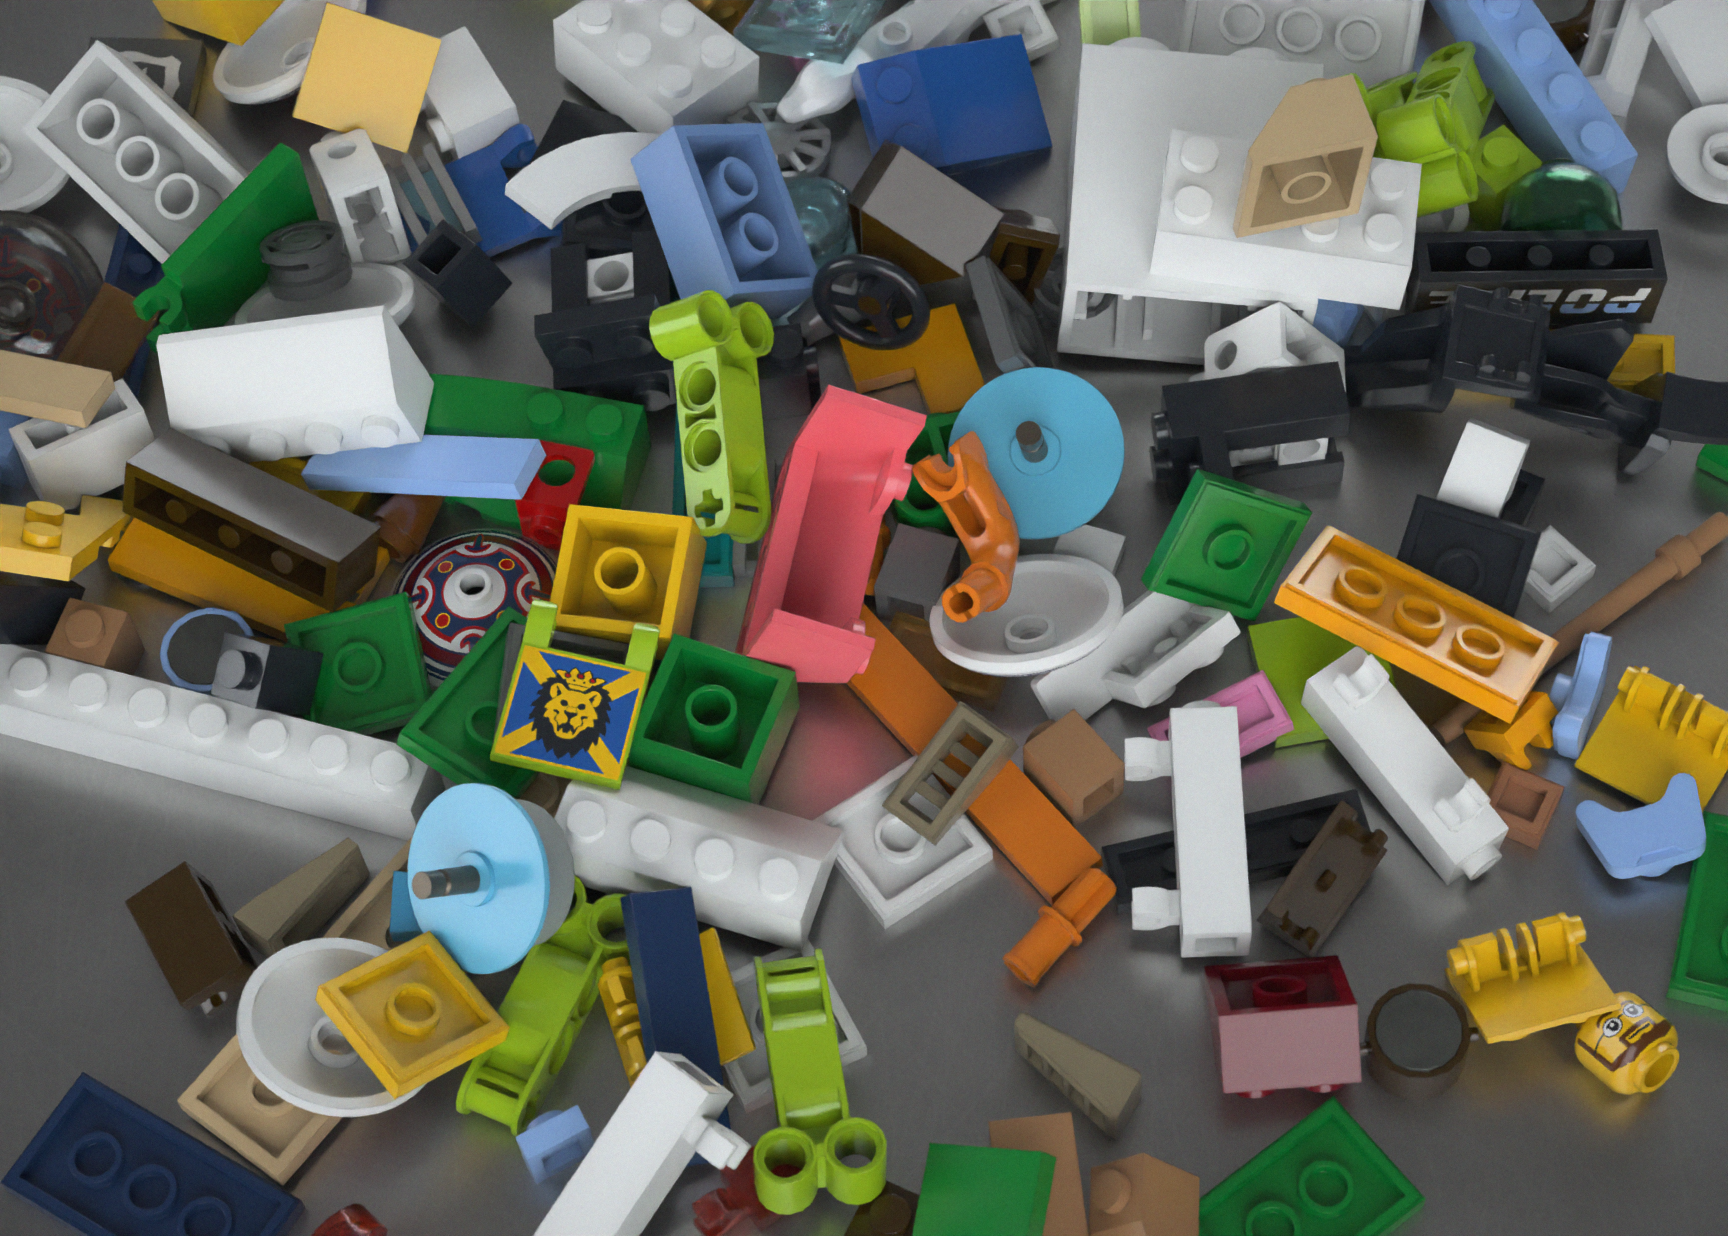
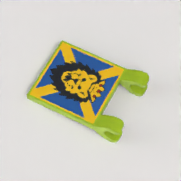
M535 599L530 607L523 641L491 749L490 761L620 790L649 677L658 650L657 642L660 629L644 623H636L634 625L625 665L553 649L550 646L556 630L558 606L553 602Z

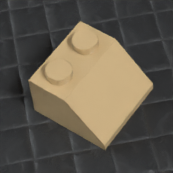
M1353 74L1332 79L1316 78L1289 88L1248 150L1233 223L1236 238L1359 213L1378 135Z

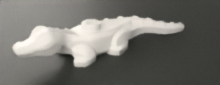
M912 0L902 6L897 12L885 17L869 28L847 50L834 57L810 60L804 65L793 86L779 101L777 113L788 123H797L820 115L834 113L842 109L851 99L856 98L851 79L857 65L913 50L967 42L970 34L984 23L982 16L1015 0ZM1039 0V1L1041 2L1042 5H1044V4L1050 3V2L1055 1V0Z

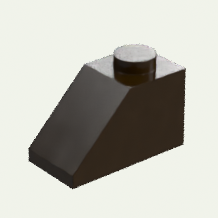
M995 207L1004 215L976 259L982 256L990 258L1032 305L1035 300L1034 289H1040L1059 247L1060 234L1049 218L1030 215L1019 209ZM972 288L971 299L976 300L975 295H974V292H973V288Z

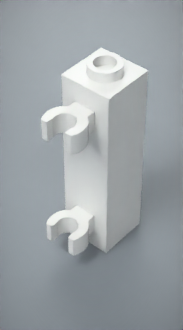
M1356 646L1307 680L1301 704L1447 886L1463 874H1466L1470 880L1478 878L1501 859L1502 854L1499 852V849L1509 827L1489 804L1491 799L1474 778L1469 779L1390 683L1388 680L1390 675L1373 654L1368 656L1363 648Z
M1194 701L1184 705L1182 708H1170L1169 741H1159L1148 737L1124 739L1125 780L1147 781L1160 776H1171L1177 890H1167L1159 887L1132 889V926L1134 930H1155L1171 925H1179L1181 957L1249 955L1252 926L1237 706L1221 707L1220 704L1213 701Z
M655 1052L533 1236H640L696 1151L719 1169H723L725 1165L736 1169L751 1145L716 1121L734 1094L681 1054Z

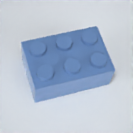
M763 123L673 125L630 159L680 299L705 290H713L725 299L729 308L745 302H755L765 310L769 319H778L812 296V285L818 271Z

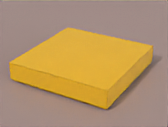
M326 2L292 116L342 133L364 129L371 142L407 153L442 40Z
M430 930L319 985L315 1001L394 1099L501 1044L506 1040L510 1028Z

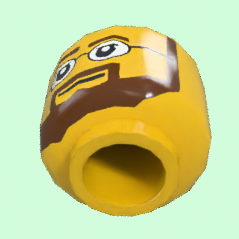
M1628 991L1615 993V996L1621 1003V1009L1589 1017L1586 1022L1576 1023L1578 1032L1575 1037V1054L1584 1067L1617 1093L1630 1095L1640 1091L1644 1093L1652 1092L1661 1087L1676 1069L1680 1056L1677 1049L1678 1033L1670 1020L1640 996Z

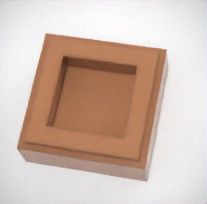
M1503 761L1487 795L1491 799L1489 804L1509 827L1505 837L1538 850L1563 796L1565 786Z

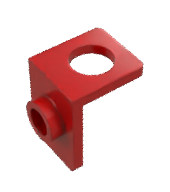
M539 440L546 456L522 500L515 499L522 535L531 538L547 549L560 551L569 504L580 505L595 462L594 452L590 449ZM554 460L567 461L575 468L573 478L561 486H550L543 483L539 478V472L545 464Z

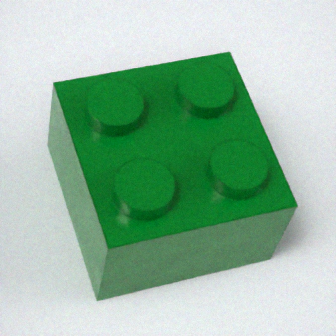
M674 634L640 711L628 757L630 767L759 805L800 707L796 672Z

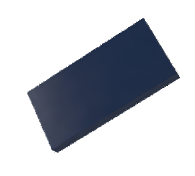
M84 1072L81 1073L0 1182L6 1191L80 1236H287L306 1209L299 1198Z

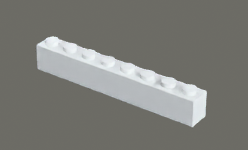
M0 644L1 734L404 840H409L413 836L417 823L425 809L446 789L439 772L396 745V743L268 710L254 709L222 698L12 644Z

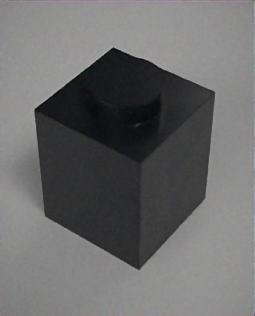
M444 219L403 262V265L443 305L471 327L478 323L513 284L476 243Z
M225 632L210 695L254 709L310 716L324 653L281 640Z

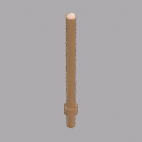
M1717 512L1686 536L1675 535L1656 549L1655 559L1552 634L1550 637L1556 639L1559 643L1543 673L1581 646L1585 633L1590 634L1591 631L1600 632L1671 578L1680 580L1701 564L1700 556L1728 536V517L1722 512ZM1463 700L1429 725L1428 729L1439 743L1445 747L1464 733L1463 728L1482 709Z

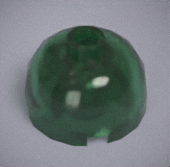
M1555 158L1543 162L1539 167L1531 169L1512 183L1501 205L1499 231L1624 230V222L1617 192L1606 177L1598 171L1575 163L1572 160Z

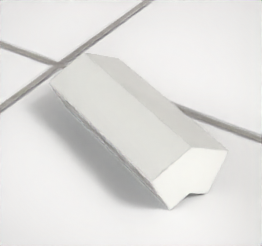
M1664 0L1601 1L1579 68L1610 114L1624 118L1627 117L1653 38L1644 19L1651 12L1663 7Z

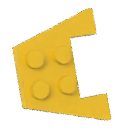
M83 494L79 515L65 514L63 507L45 501L28 502L26 507L0 503V571L70 581L97 559L100 546L111 548L119 542L120 530L125 532L134 517L122 512L123 501Z

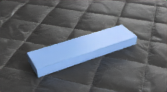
M423 435L422 442L398 444L386 448L373 447L339 451L334 454H314L301 475L311 490L522 500L546 453L539 439Z

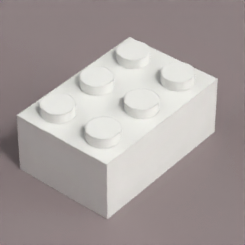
M583 0L553 20L555 69L609 113L620 116L638 132L663 134L673 125L725 124L728 115H733L738 110L747 107L748 102L755 100L756 103H759V56L687 0Z

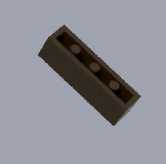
M168 429L126 461L122 512L332 613L375 577L380 526L177 430Z

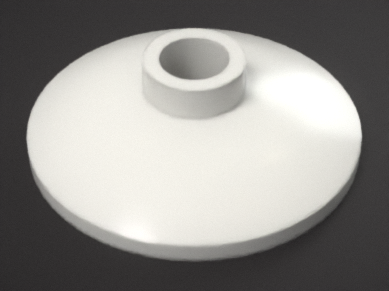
M1728 103L1701 106L1685 114L1673 126L1666 145L1667 163L1675 179L1692 194L1720 204H1728V166L1719 164L1724 163L1728 165Z

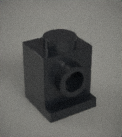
M800 323L773 326L774 344L772 349L766 355L757 358L763 421L809 415L821 397L816 346H803Z

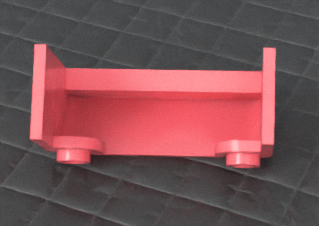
M828 384L791 442L783 459L771 502V522L762 539L735 653L796 672L797 682L847 683L855 673L862 675L865 672L876 639L865 635L866 624L865 621L859 620L880 526L883 514L890 506L892 500L902 501L907 493L912 478L913 465L905 462L906 453L924 428L927 415Z

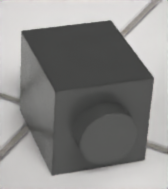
M898 523L874 585L877 618L931 632L929 618L932 607L936 606L943 591L958 580L961 572L959 539L949 537L945 532L934 527L921 526L915 528Z

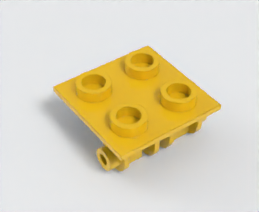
M1636 665L1634 667L1628 666L1618 684V694L1583 749L1574 767L1647 805L1661 800L1674 775L1679 773L1690 774L1696 780L1703 813L1728 770V712L1705 701L1704 695L1697 693L1695 696L1687 692L1686 686L1679 684L1677 687L1651 674V669L1646 666L1642 668Z
M1564 912L1550 917L1531 921L1533 937L1525 922L1517 924L1516 937L1518 949L1516 950L1506 928L1497 929L1496 937L1493 932L1467 939H1460L1457 941L1456 948L1447 950L1449 967L1444 969L1445 975L1488 1044L1503 1040H1519L1532 1032L1566 1023L1586 1022L1589 1017L1621 1009L1620 1001L1579 944L1586 941L1585 928L1579 915L1567 917Z
M712 927L700 933L699 937L720 1065L723 1066L756 1050V1046L716 929ZM617 957L606 961L601 966L603 975L600 977L597 985L630 1087H632L647 1065L632 969L627 958Z

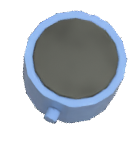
M207 607L189 612L173 623L163 637L160 649L162 668L171 686L206 695L211 694L224 633L230 632L254 636L251 628L240 614L235 611Z

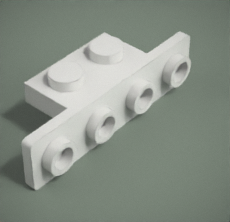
M1148 590L1123 609V615L1117 628L1099 648L1071 665L1039 674L1031 681V688L1049 719H1054L1055 721H1058L1073 709L1086 720L1112 699L1142 708L1154 706L1168 699L1176 690L1175 684L1194 669L1203 668L1215 662L1223 654V647L1238 636L1241 631L1229 611L1200 606Z

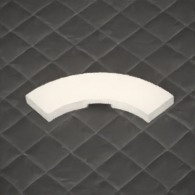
M642 132L603 134L561 146L539 157L523 168L506 184L504 194L552 230L561 220L574 211L588 204L611 198L612 193L641 191L630 159L662 134Z

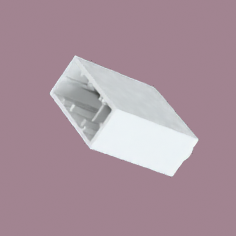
M1143 37L1125 38L1111 45L1082 43L1072 114L1063 245V273L1056 352L1205 365L1204 343L1209 335L1277 302L1283 303L1309 324L1313 325L1318 298L1149 273L1171 128L1256 140L1289 88L1304 84L1312 79L1323 78L1324 64L1289 61L1277 51L1257 47L1238 50L1229 56L1170 51L1164 44ZM1088 292H1094L1092 299L1088 301ZM1105 293L1116 294L1108 309L1096 317L1086 319L1088 307L1093 306L1095 308L1101 302Z

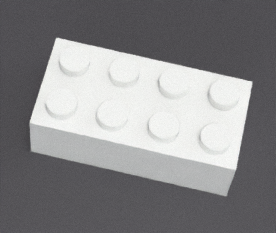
M1171 128L1149 274L1400 310L1412 269L1422 164L1373 157L1358 214L1236 238L1233 223L1248 150L1255 140Z

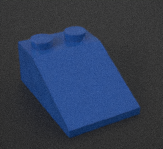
M1022 34L913 50L859 64L855 68L851 80L873 158L885 139L901 145L946 176L1045 151L1053 147Z

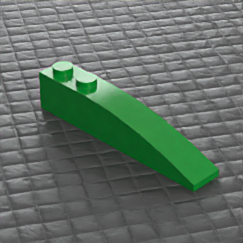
M428 373L434 382L423 435L539 439L590 449L594 452L595 462L580 505L631 510L651 448L643 405L524 383ZM554 460L542 467L539 472V478L547 485L561 486L573 478L575 468L567 461ZM447 496L444 499L445 502L451 505L457 501L480 511L483 519L498 526L521 530L515 499Z

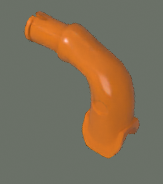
M974 431L963 435L949 447V452L954 458L953 467L948 466L940 454L928 455L912 467V471L923 490L941 505L971 560V565L964 571L961 580L948 588L942 596V606L945 613L950 619L959 623L969 621L983 611L991 612L998 610L1007 602L1012 589L1013 576L1020 548L1017 523L1006 498L990 473L985 449Z

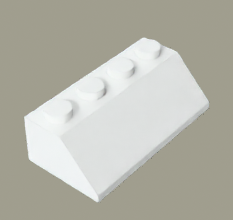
M98 40L21 129L162 264L251 173L128 57Z
M385 305L158 336L156 346L171 428L242 462L276 461L282 458L314 454H334L339 451L373 447L386 448L398 444L422 442L434 382Z
M626 766L620 790L573 779L565 790L554 818L568 841L574 863V875L581 880L584 887L607 894L620 893L625 895L691 887L697 921L801 952L844 836V830L628 766Z

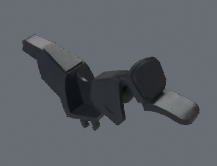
M1459 284L1446 305L1388 318L1373 331L1362 345L1340 346L1344 349L1346 396L1349 407L1443 413L1449 405L1455 389L1511 397L1510 409L1594 438L1618 441V470L1629 475L1644 472L1662 458L1669 449L1672 440L1728 445V382L1691 378L1667 371L1665 374L1657 372L1637 383L1631 392L1616 388L1607 380L1625 351L1633 342L1634 327L1623 319L1573 325L1550 331L1551 314L1548 308L1543 306V298L1537 294L1530 295L1529 302L1509 297L1508 288H1496L1493 292Z

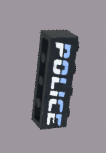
M1658 229L1415 232L1412 269L1405 289L1407 291L1406 314L1446 305L1460 284L1493 292L1496 288H1508L1509 297L1529 302L1530 295H1540L1544 300L1543 306L1547 307L1551 314L1549 324H1588L1623 319L1628 323H1651L1668 280Z

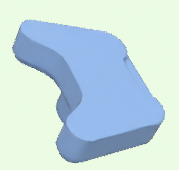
M1592 631L1590 634L1585 633L1574 676L1558 673L1554 680L1549 698L1557 709L1558 714L1550 721V724L1554 725L1552 731L1554 750L1558 751V755L1577 760L1585 747L1587 735L1606 683L1612 644L1611 636Z
M1679 773L1674 775L1661 800L1647 806L1617 812L1606 808L1596 801L1586 800L1581 802L1576 808V825L1608 874L1614 878L1629 879L1640 875L1645 877L1660 876L1670 871L1674 865L1700 857L1706 848V831L1697 784L1694 777L1690 774Z

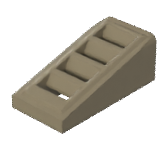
M960 701L882 806L936 846L1004 768L1019 746L1011 736ZM967 734L987 748L981 758L960 744ZM950 753L972 768L966 778H963L943 763ZM933 772L956 789L950 799L925 782ZM916 792L941 810L934 820L908 802Z
M346 838L241 907L232 917L243 939L267 959L288 946L310 940L369 877L370 873L358 844L350 838Z
M1020 1012L1014 1022L1015 1049L1107 1135L1118 1140L1141 1101L1142 1074H1140V1071L1026 1012L1024 1014Z

